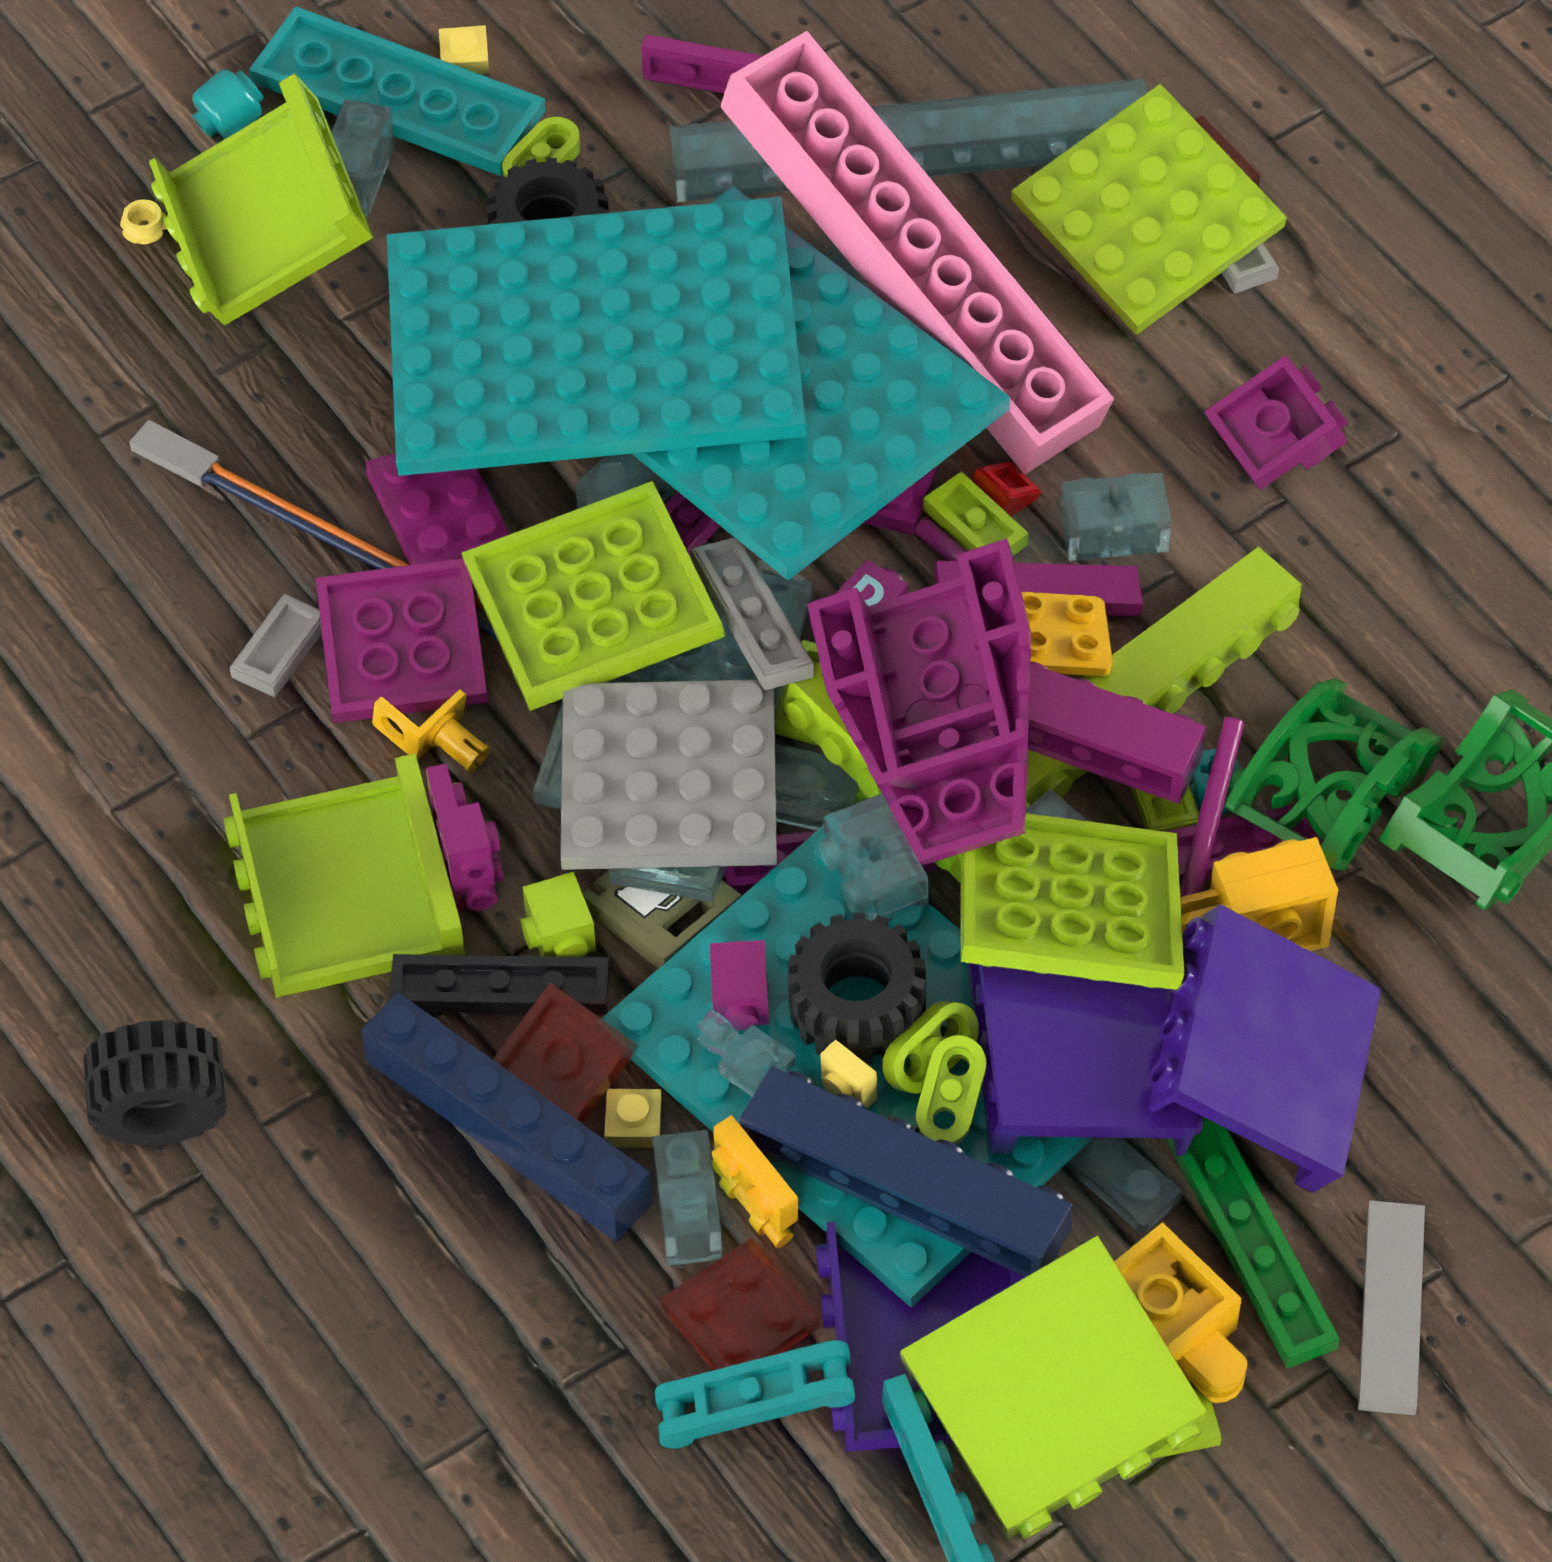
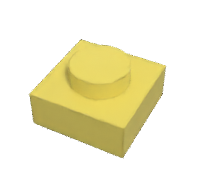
M486 25L439 29L440 57L442 61L477 74L489 73Z
M835 1039L820 1054L822 1085L826 1091L836 1096L838 1094H847L854 1097L867 1109L877 1100V1072Z
M607 1089L605 1140L614 1147L660 1148L662 1090Z

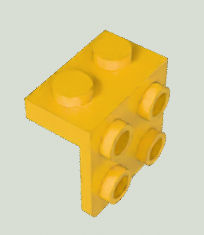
M1021 592L1031 629L1030 661L1040 663L1048 670L1059 674L1107 676L1110 674L1113 661L1105 603L1101 598L1085 595Z

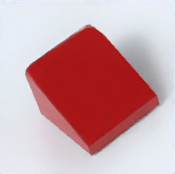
M1010 461L977 468L971 479L1010 517L1037 500L1042 493Z

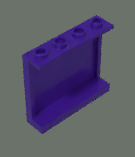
M1219 904L1201 917L1193 918L1183 932L1182 942L1183 947H1185L1183 952L1184 977L1181 986L1177 990L1171 989L1174 996L1170 1013L1165 1018L1160 1030V1038L1163 1040L1159 1060L1153 1067L1149 1078V1085L1153 1088L1147 1110L1155 1113L1168 1104L1175 1102L1297 1164L1298 1168L1294 1184L1313 1193L1344 1175L1381 988Z
M967 963L972 1010L979 1024V1034L976 1042L981 1046L986 1057V1074L982 1085L990 1153H1012L1019 1136L1172 1138L1174 1139L1176 1156L1185 1155L1194 1135H1199L1201 1132L1203 1116L1175 1102L1168 1104L1155 1113L1147 1110L1153 1088L1149 1085V1078L1153 1067L1159 1060L1163 1040L1160 1038V1030L1165 1018L1170 1013L1174 996L1171 989L1148 988L1134 984L1094 981L1088 978L1050 973L1040 974L1034 971L996 966L987 967Z
M835 1222L826 1223V1244L816 1245L818 1278H829L831 1294L821 1295L823 1329L834 1328L835 1340L846 1342L849 1345L851 1363L846 1368L847 1378L853 1380L856 1398L850 1405L831 1408L833 1431H844L846 1452L900 1447L882 1405L884 1381L906 1374L912 1391L921 1390L916 1380L912 1382L901 1364L900 1351L1026 1277L971 1252L911 1308L837 1243ZM927 1400L932 1417V1422L928 1423L927 1426L934 1442L942 1440L944 1444L953 1443Z

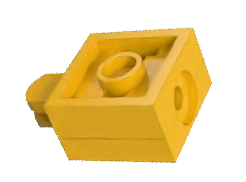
M1317 837L1302 841L1286 840L1278 843L1273 848L1249 854L1237 852L1214 862L1210 890L1180 897L1182 935L1186 926L1193 918L1201 917L1221 904L1309 951L1329 947L1338 888Z
M1162 1222L1114 1262L1187 1380L1211 1402H1227L1235 1398L1243 1389L1248 1364L1245 1356L1226 1339L1237 1330L1242 1298Z

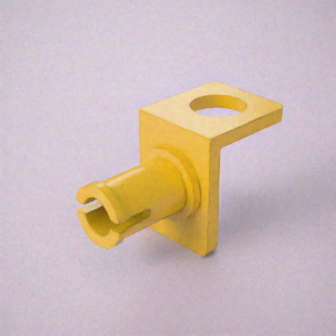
M461 689L420 727L415 725L383 697L378 698L374 703L372 724L408 755L416 754L417 760L431 747L439 746L462 765L465 771L472 773L477 769V766L474 764L475 761L478 765H481L491 750L489 745L484 744L458 722L463 717L467 695ZM387 717L393 720L400 727L403 734L398 732L390 724Z

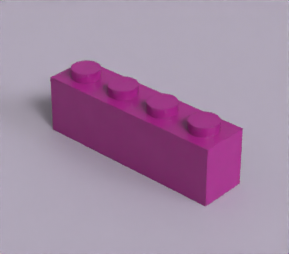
M1030 661L1028 750L1180 804L1203 757L1205 725L1196 723L1186 715L1168 713L1146 705L1138 698L1112 693L1096 687L1085 679H1073L1048 670L1040 663Z

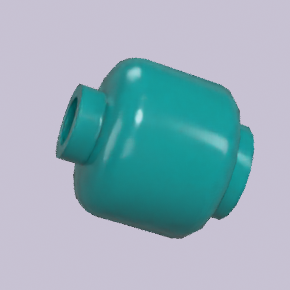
M222 69L194 92L192 100L198 111L192 115V118L209 138L217 133L223 139H226L260 118L262 114L260 102L264 97L255 84L240 69L235 74L230 70Z

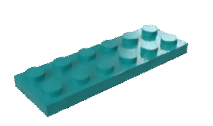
M296 6L249 69L250 80L254 84L282 95L279 82L295 73L318 98L322 110L498 176L503 175L502 163L505 156L537 125L546 112L545 98Z

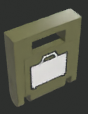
M706 867L609 869L593 882L594 890L599 896L589 888L582 891L591 916L658 969L742 897L740 893ZM702 902L704 915L679 936L675 937L666 930L697 903Z

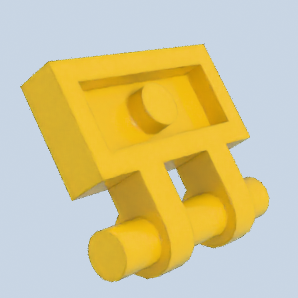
M730 1115L713 1127L714 1150L711 1152L713 1157L711 1167L721 1178L719 1185L727 1196L731 1199L737 1198L750 1214L748 1222L758 1235L762 1236L765 1234L776 1248H781L794 1236L788 1227L798 1221V1197L740 1124Z

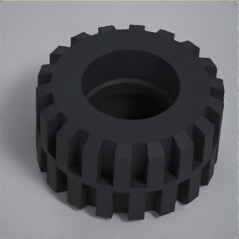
M546 158V162L537 163L536 159L526 161V166L522 168L515 165L508 169V177L499 176L494 182L495 190H489L487 196L488 206H486L488 225L609 213L608 196L604 192V185L601 180L594 179L593 172L586 167L577 169V162L566 160L564 163H558L557 158Z
M854 912V919L844 920L842 914L830 917L831 925L827 927L823 926L820 922L811 927L810 939L801 936L795 944L796 955H790L787 982L791 1021L794 1028H799V1037L806 1045L815 1042V1052L820 1055L836 1039L864 1063L872 1064V1056L880 1054L883 1058L889 1045L926 1011L924 959L920 958V947L915 940L908 941L907 931L899 924L890 929L888 919L879 915L876 916L874 921L866 920V913ZM855 976L874 979L885 987L875 997L862 1001L845 1000L829 991L838 981Z
M171 1020L144 1021L132 1025H124L115 1028V1031L104 1033L97 1038L98 1041L90 1043L87 1047V1054L83 1056L87 1118L89 1125L93 1126V1130L98 1135H105L108 1140L124 1142L127 1145L156 1146L173 1144L204 1134V1131L213 1129L219 1124L218 1120L224 1118L227 1100L222 1048L218 1038L213 1037L212 1033L207 1029L196 1028L195 1024L187 1022L179 1023Z

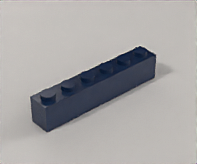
M397 992L361 1029L366 1060L370 1065L615 1242L652 1205L650 1172L400 993Z
M771 1066L739 1118L740 1126L765 1156L1025 1277L1053 1262L1071 1231L1072 1204L1067 1202L1056 1190L1046 1186H1038L1036 1188L1015 1178L1010 1170L1000 1164L992 1162L984 1164L965 1155L961 1148L950 1141L943 1139L934 1141L915 1132L911 1125L900 1118L892 1116L884 1118L873 1113L850 1095L838 1094L836 1096L817 1087L809 1077L796 1071H789L787 1073Z

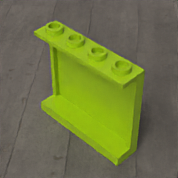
M295 73L279 82L286 101L283 105L171 172L155 157L149 161L155 177V181L151 183V188L158 201L166 208L168 216L164 217L165 226L174 240L179 243L181 251L176 254L178 261L194 283V286L190 288V294L202 313L206 314L210 311L224 326L373 238L319 100Z
M416 754L395 758L396 777L241 811L237 793L229 795L233 815L223 817L230 848L240 846L243 858L233 860L240 892L245 890L251 891L253 902L243 904L250 936L261 933L263 946L254 948L261 980L271 978L276 998L392 972L393 954L465 955L462 927Z
M1098 1235L900 1351L901 1364L912 1382L916 1380L1002 1523L1003 1533L1007 1539L1019 1532L1023 1539L1037 1534L1053 1522L1050 1514L1070 1503L1073 1510L1086 1505L1102 1494L1103 1490L1100 1484L1118 1473L1123 1480L1135 1476L1152 1464L1149 1455L1169 1444L1172 1451L1189 1444L1202 1434L1198 1426L1205 1422L1207 1410Z

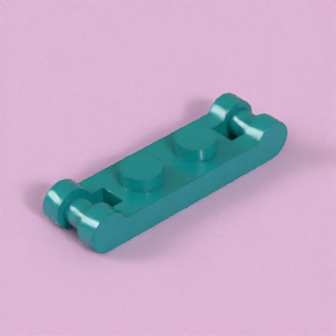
M838 1340L826 1341L659 1385L655 1389V1400L657 1409L663 1413V1422L658 1426L660 1444L666 1448H683L690 1445L697 1438L823 1406L839 1408L850 1405L856 1398L853 1380L847 1378L846 1368L851 1363L849 1345ZM823 1370L824 1380L810 1383L809 1373ZM695 1402L696 1412L685 1414V1409L689 1407L690 1403Z

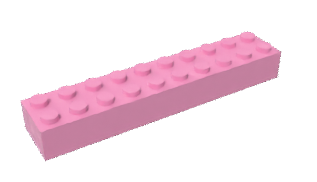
M808 31L730 75L720 107L871 290L1010 396V410L986 429L1024 475L1100 427L1114 397Z

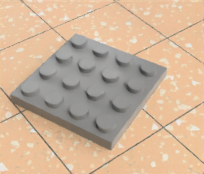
M759 680L588 683L563 691L560 856L562 870L777 865L774 688L764 691Z

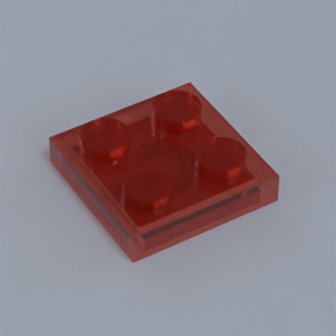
M549 983L493 1060L580 1123H583L633 1056V1052L638 1046L556 986Z
M752 1238L661 1298L663 1311L712 1370L783 1353L819 1328V1317Z

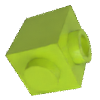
M574 871L523 887L526 917L520 919L525 941L530 950L538 947L541 956L584 957L586 954L596 951L594 922Z

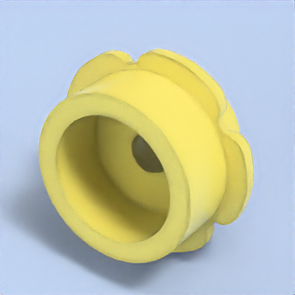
M142 199L130 203L124 209L120 221V226L124 229L122 231L123 236L132 243L150 244L158 241L163 236V230L167 229L164 223L166 214L161 212L159 205L151 200Z

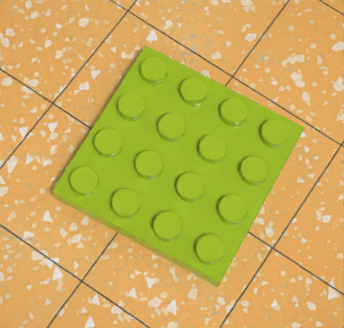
M1161 84L1019 184L1011 192V200L1135 335L1142 332L1225 271L1228 266L1236 263L1285 227L1287 219L1280 209Z
M653 481L461 553L472 583L529 711L563 699V691L588 683H605L725 637L722 622Z
M1026 813L1025 834L961 853V962L987 967L996 966L1034 971L1040 974L1050 973L1088 978L1094 981H1111L1141 985L1148 988L1177 990L1181 986L1184 977L1177 833Z

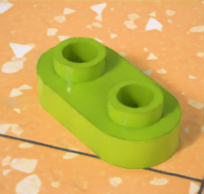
M550 117L540 121L505 156L502 163L503 176L508 177L507 170L517 165L522 168L526 166V161L536 159L537 163L546 162V158H557L558 163H564L566 160L573 161L580 152V134L576 124L563 117Z
M939 1001L930 1006L887 1048L882 1065L887 1082L899 1091L914 1094L921 1093L932 1052L939 1042L947 1037L956 1035L966 1036L977 1041L979 1024L974 1011L963 1003L952 1001ZM946 1020L947 1031L942 1037L940 1027L943 1021ZM908 1055L910 1065L907 1071L904 1072V1061ZM961 1059L952 1060L948 1065V1070L952 1069Z
M961 1035L950 1036L939 1042L932 1052L916 1111V1122L919 1133L934 1141L943 1139L957 1145L968 1136L971 1130L986 1074L984 1051L973 1039ZM957 1058L964 1059L969 1064V1070L961 1076H955L948 1070L949 1063ZM943 1111L950 1112L955 1117L954 1124L948 1129L938 1128L934 1124V1118L938 1113Z

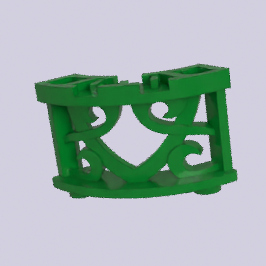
M1333 678L1324 682L1317 681L1309 692L1280 720L1258 749L1246 769L1240 766L1234 771L1227 791L1229 797L1224 804V808L1284 841L1309 839L1293 830L1306 817L1311 827L1323 840L1320 846L1328 866L1332 869L1346 871L1360 845L1382 815V809L1378 808L1377 804L1386 794L1397 798L1409 787L1422 783L1447 737L1428 727H1422L1414 731L1344 694L1347 683L1338 678ZM1323 740L1358 742L1356 757L1368 775L1355 771H1338L1325 776L1316 783L1310 768L1307 744ZM1369 745L1375 746L1373 753L1370 751ZM1288 754V762L1282 761ZM1269 785H1276L1280 788V791L1273 795L1270 808L1284 807L1295 796L1298 800L1294 807L1279 821L1252 807L1260 791ZM1345 790L1352 797L1348 800H1340L1336 796V791Z
M1513 689L1493 695L1480 718L1455 750V754L1462 759L1451 771L1447 770L1443 774L1437 770L1419 788L1405 795L1379 841L1395 852L1405 847L1409 848L1479 896L1475 905L1484 911L1499 901L1507 905L1521 888L1524 878L1552 848V813L1546 819L1547 804L1552 805V761L1545 765L1542 770L1539 766L1544 757L1552 751V719L1528 704L1529 700ZM1518 718L1546 736L1534 748H1532L1525 733L1517 724ZM1513 760L1515 766L1509 771L1505 772L1510 767ZM1491 761H1499L1503 766V774L1492 775L1486 770L1485 766ZM1521 780L1526 796L1527 827L1504 833L1474 832L1476 810L1465 790L1469 787L1476 791L1496 793L1513 787ZM1447 811H1457L1463 815L1464 824L1461 829L1456 828L1458 817L1450 818L1446 816L1445 813ZM1466 849L1473 850V854ZM1510 851H1515L1512 855H1509L1508 853ZM1484 861H1488L1495 864L1497 868L1494 869Z

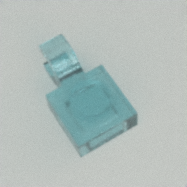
M710 1010L697 1025V1028L702 1031V1034L698 1037V1042L709 1051L722 1057L718 1063V1074L752 1097L771 1066L788 1073L795 1065V1053L752 1024L741 1036L726 1018L716 1011Z

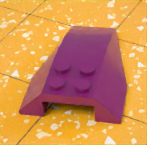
M1007 538L957 554L961 576L871 606L867 605L857 587L807 603L826 692L922 866L1025 834L1031 629Z

